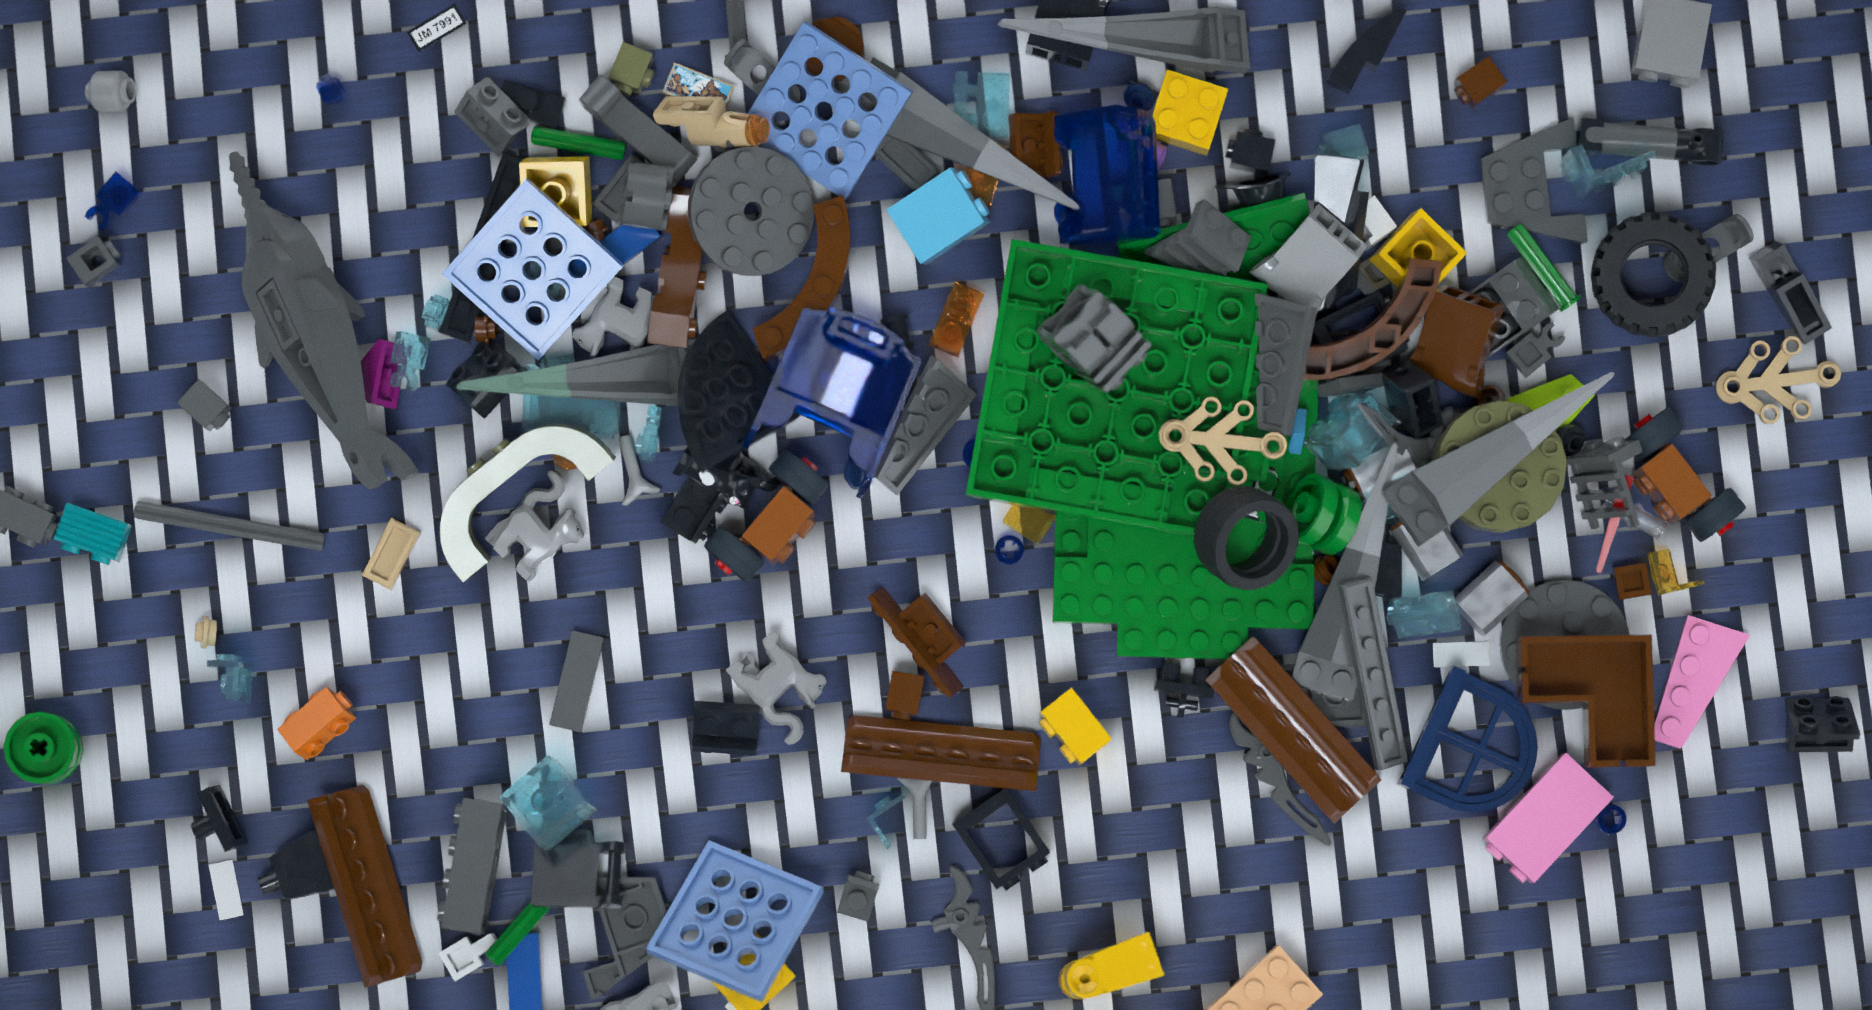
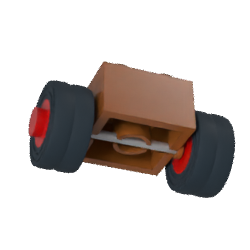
M1668 407L1655 417H1652L1649 413L1634 425L1637 430L1625 439V441H1640L1643 452L1634 456V458L1640 462L1656 450H1659V453L1632 473L1635 477L1633 484L1643 496L1648 494L1655 503L1652 508L1656 515L1663 522L1668 520L1670 524H1673L1701 505V508L1684 521L1699 542L1705 541L1716 532L1721 536L1735 524L1732 520L1746 509L1745 504L1738 498L1731 487L1711 499V493L1673 444L1669 445L1667 443L1684 429L1683 424L1676 418L1674 412Z
M783 450L769 467L771 474L784 484L781 490L739 539L721 526L713 533L704 547L717 559L714 564L728 576L733 572L747 583L764 564L763 560L748 548V545L773 566L778 561L783 564L795 550L792 545L799 536L804 539L816 525L813 520L815 518L814 511L799 498L807 504L813 505L828 488L827 482L816 473L818 467L804 456L800 459L789 450Z

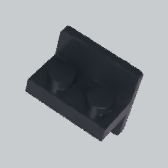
M491 339L490 344L481 342L474 348L472 355L467 361L452 372L446 385L485 419L508 393L460 390L456 388L461 381L514 374L527 370L510 353Z
M1801 696L1785 699V709L1788 716L1786 736L1788 753L1853 752L1854 740L1860 739V730L1849 698L1839 696L1809 698Z

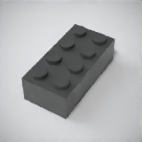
M464 797L462 804H456L454 823H458L457 836H451L448 855L453 856L451 869H445L443 888H448L446 901H440L437 920L442 921L441 928L476 934L487 933L508 805Z

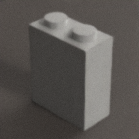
M1644 0L1631 74L1639 75L1638 79L1647 82H1657L1658 79L1669 80L1670 85L1679 88H1689L1690 84L1694 85L1700 77L1712 4L1691 0Z

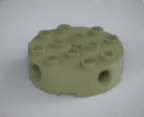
M1495 401L1466 410L1449 423L1434 446L1432 461L1533 410L1523 404ZM1554 430L1458 519L1474 530L1502 533L1529 526L1549 512L1564 488L1567 466L1561 438Z

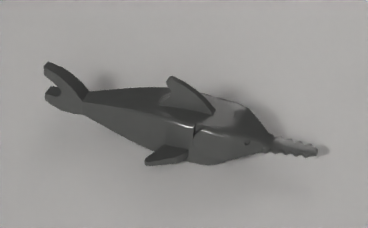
M237 151L230 153L229 169L234 173L233 181L238 185V194L242 197L241 205L245 209L246 250L242 270V288L255 320V337L260 366L262 368L270 366L273 356L275 357L289 380L340 442L343 456L351 471L369 490L379 488L387 481L384 467L402 481L413 478L419 471L410 457L396 443L383 434L370 429L368 425L361 362L352 320L357 322L364 317V310L337 283L332 270L325 262V258L314 236L307 227L293 217L269 207L264 200H261L260 190L255 188V179L250 177V169L245 166V158L240 156Z

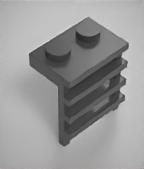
M1203 199L1196 203L1188 226L1185 229L1147 248L1144 254L1147 257L1153 256L1164 266L1226 277L1227 273L1231 270L1234 273L1239 271L1251 236L1206 199Z
M1617 437L1603 443L1602 439H1594L1584 443V449L1566 458L1567 465H1571L1574 474L1569 477L1571 483H1576L1579 494L1575 495L1577 502L1582 501L1585 512L1581 513L1582 519H1588L1591 529L1600 527L1598 519L1628 517L1631 527L1640 525L1621 466L1622 462L1643 452L1639 440L1625 441L1624 437ZM1616 480L1619 489L1588 491L1586 482ZM1622 499L1625 506L1594 509L1592 501Z

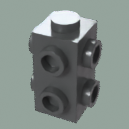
M6 486L4 491L0 490V533L5 535L7 529L19 534L16 539L17 541L32 548H35L36 543L46 546L48 541L52 542L54 540V535L59 525L57 523L59 516L51 513L54 507L37 499L32 505L22 500L24 493L9 486Z

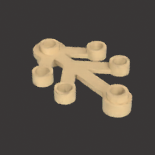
M1790 336L1782 341L1781 350L1761 377L1748 378L1758 361L1766 359L1770 354V347L1766 342L1756 341L1750 346L1748 356L1736 372L1729 371L1718 378L1716 393L1726 403L1734 404L1741 402L1756 413L1762 423L1770 425L1778 421L1780 410L1773 404L1765 405L1750 393L1751 391L1763 390L1790 410L1795 419L1804 420L1812 413L1811 404L1806 400L1796 399L1781 387L1816 383L1819 387L1830 388L1839 382L1841 371L1834 362L1824 361L1813 370L1779 374L1790 358L1797 355L1802 349L1800 339ZM1788 341H1793L1796 344L1797 349L1795 352L1787 350L1786 343ZM1760 345L1764 348V356L1759 357L1754 353L1755 346ZM1825 368L1833 371L1832 379L1829 380L1823 376ZM1733 381L1738 385L1736 393H1731L1727 389L1728 382ZM1798 404L1806 407L1807 412L1804 416L1796 412ZM1766 409L1774 411L1775 417L1773 420L1765 418L1764 411Z
M1215 397L1206 398L1201 407L1184 421L1172 419L1162 425L1159 432L1161 445L1168 451L1180 452L1193 467L1194 475L1200 482H1208L1212 479L1214 467L1209 462H1204L1191 444L1205 446L1226 471L1227 480L1234 486H1239L1245 482L1247 472L1244 467L1236 464L1224 448L1262 452L1266 458L1272 460L1280 458L1287 449L1286 439L1277 432L1268 433L1263 438L1226 434L1239 422L1247 421L1252 417L1254 413L1253 405L1245 400L1239 401L1231 413L1207 432L1192 430L1207 417L1212 418L1219 414L1221 403ZM1212 401L1216 403L1217 411L1214 413L1207 412L1205 409L1207 402ZM1241 405L1248 406L1250 409L1249 415L1240 416L1237 411L1238 407ZM1173 430L1179 431L1181 433V440L1178 442L1171 441L1169 433ZM1269 441H1276L1278 443L1279 450L1273 453L1267 449ZM1201 466H1207L1211 471L1210 476L1207 478L1201 477L1198 469ZM1233 470H1240L1243 473V479L1234 481L1231 478V472Z

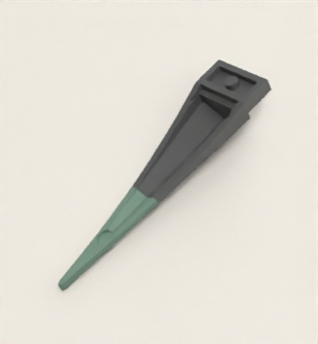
M689 339L686 348L656 344L559 366L461 381L456 388L460 390L678 406L677 394L681 367L687 352L696 339Z

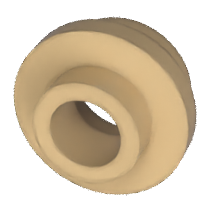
M203 616L202 622H196L195 642H200L202 649H206L207 646H215L217 621L209 620L208 616Z

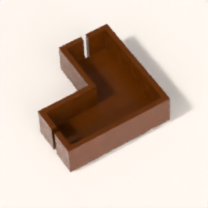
M1652 635L1516 638V667L1523 668V673L1517 674V704L1583 703L1584 768L1656 766Z

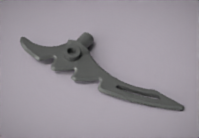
M1358 402V408L1378 434L1390 446L1396 442L1397 452L1400 455H1404L1407 448L1417 468L1421 467L1422 460H1424L1425 465L1432 462L1434 446L1444 432V426L1431 431L1430 437L1415 439L1399 433L1386 422L1380 412Z
M1232 713L1229 725L1236 745L1250 747V751L1243 757L1244 762L1262 768V770L1255 774V778L1275 786L1277 789L1271 794L1273 801L1301 828L1322 843L1330 845L1331 840L1318 817L1309 812L1292 793L1284 768L1260 741L1241 725L1235 713ZM1286 800H1289L1316 827L1313 828L1296 814L1286 803Z
M951 866L949 870L955 881L954 897L949 906L944 909L945 916L930 922L934 933L950 928L951 932L966 947L977 973V1001L980 1009L994 1010L995 975L992 950L990 948H980L987 925L985 923L975 925L981 905L978 902L967 903L973 888L963 871L955 866ZM982 964H986L988 979V1002L986 1004L983 1002L984 980Z

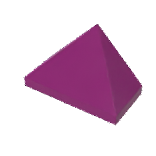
M378 339L360 361L367 403L390 409L397 408L408 346Z

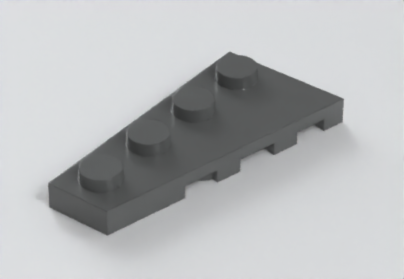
M1255 294V305H1258L1259 322H1256V335H1259V355H1256V368H1259L1260 385L1257 386V428L1269 432H1277L1283 436H1292L1318 308L1264 294Z
M932 355L871 473L872 476L895 495L901 492L977 395Z

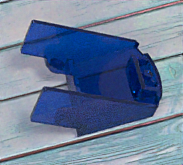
M803 308L742 447L747 449L750 447L760 424L771 428H781L789 421L792 412H795L852 438L848 446V457L857 467L866 470L856 494L857 498L862 499L875 476L922 361L918 356L914 357L904 346L905 342L900 337L871 319L829 308L827 311Z

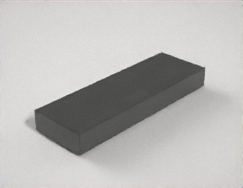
M572 630L549 725L582 732L605 638Z

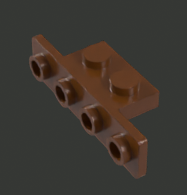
M883 587L868 596L873 611L879 617L884 618L892 628L894 637L899 642L904 643L910 650L915 663L927 671L939 692L950 698L964 688L944 662L965 645L966 642L926 593L921 595L903 611Z

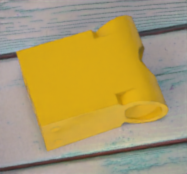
M1145 932L1067 963L1059 973L1058 983L1061 991L1069 998L1086 999L1164 976L1150 933Z

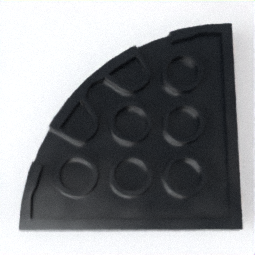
M726 311L711 322L693 342L681 367L677 401L681 429L686 444L695 463L703 474L795 422L800 415L729 311Z

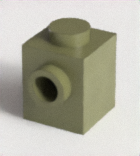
M622 42L608 77L610 82L622 94L631 96L632 92L641 94L643 87L649 88L655 70L651 69L655 60L653 53Z

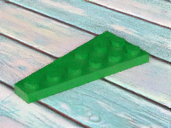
M1305 193L1223 213L1251 236L1239 271L1234 273L1231 270L1227 273L1226 277L1256 279L1249 271L1265 257L1278 250L1311 213ZM1189 222L1117 240L1121 258L1164 266L1153 256L1147 257L1144 254L1145 250L1185 229Z

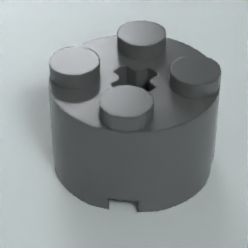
M627 162L623 182L624 192L621 198V225L666 231L668 212L664 210H670L672 191H669V187H666V185L671 186L672 166Z

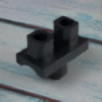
M1164 663L1159 680H1155L1154 691L1179 694V698L1166 697L1165 703L1167 707L1177 708L1178 718L1184 717L1185 709L1198 710L1199 701L1186 700L1187 696L1213 698L1214 690L1204 680L1211 674V670L1193 668L1191 684L1179 683L1181 665Z

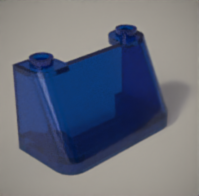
M1118 104L1054 116V138L1061 148L1072 153L1073 199L1079 205V209L1074 210V213L1064 214L1060 219L1058 225L1060 244L1081 245L1155 238L1160 230L1156 126L1153 116L1146 110Z

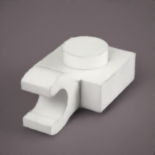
M490 933L472 944L470 938L466 936L438 953L454 981L461 979L484 965L480 955L493 945L497 937L494 933Z

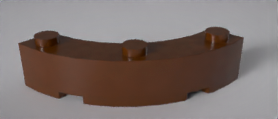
M673 186L671 190V208L668 210L665 232L672 234L670 246L666 245L665 253L662 254L658 278V294H655L650 312L647 343L686 348L689 338H695L697 319L694 318L698 290H705L707 271H702L704 252L698 243L694 241L688 223L687 208L691 188Z
M843 195L813 205L817 223L816 257L808 280L800 293L778 315L752 328L764 363L780 357L798 346L801 341L820 326L838 299L847 274L850 256V226Z
M1407 257L1401 283L1384 311L1368 326L1347 338L1326 344L1310 345L1303 380L1331 379L1360 371L1377 363L1396 350L1417 328L1433 300L1440 280L1443 262L1440 260Z

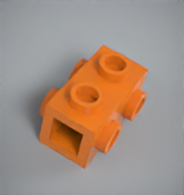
M325 687L323 690L315 692L309 698V702L300 710L289 714L277 730L294 753L309 760L311 757L319 755L324 750L325 745L335 736H339L347 731L350 723L356 719L349 709L353 704L343 692L335 693Z

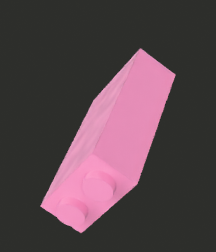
M1562 753L1482 838L1488 843L1485 849L1498 861L1503 857L1512 866L1509 872L1521 883H1524L1526 880L1529 883H1535L1614 797L1567 753Z

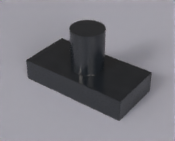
M504 79L501 90L531 119L532 123L558 130L567 101L566 97Z
M221 785L207 787L198 792L197 795L207 815L191 823V829L198 840H202L216 833L224 852L247 844L248 842Z

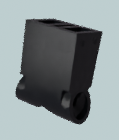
M1040 0L1034 19L1103 17L1112 0ZM1030 33L1026 54L1087 72L1094 47Z

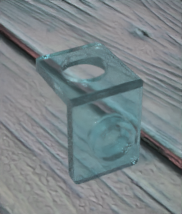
M901 794L894 800L890 796L885 797L873 806L876 812L867 817L887 849L891 845L874 819L906 799L904 794Z

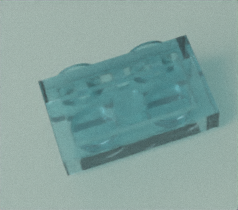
M1453 591L1433 592L1428 595L1410 598L1401 597L1389 601L1386 619L1389 625L1394 624L1398 639L1456 631L1462 628V619Z
M216 654V660H207V667L226 670V674H222L220 682L221 693L225 694V700L251 703V663L244 662L243 656H236V654Z

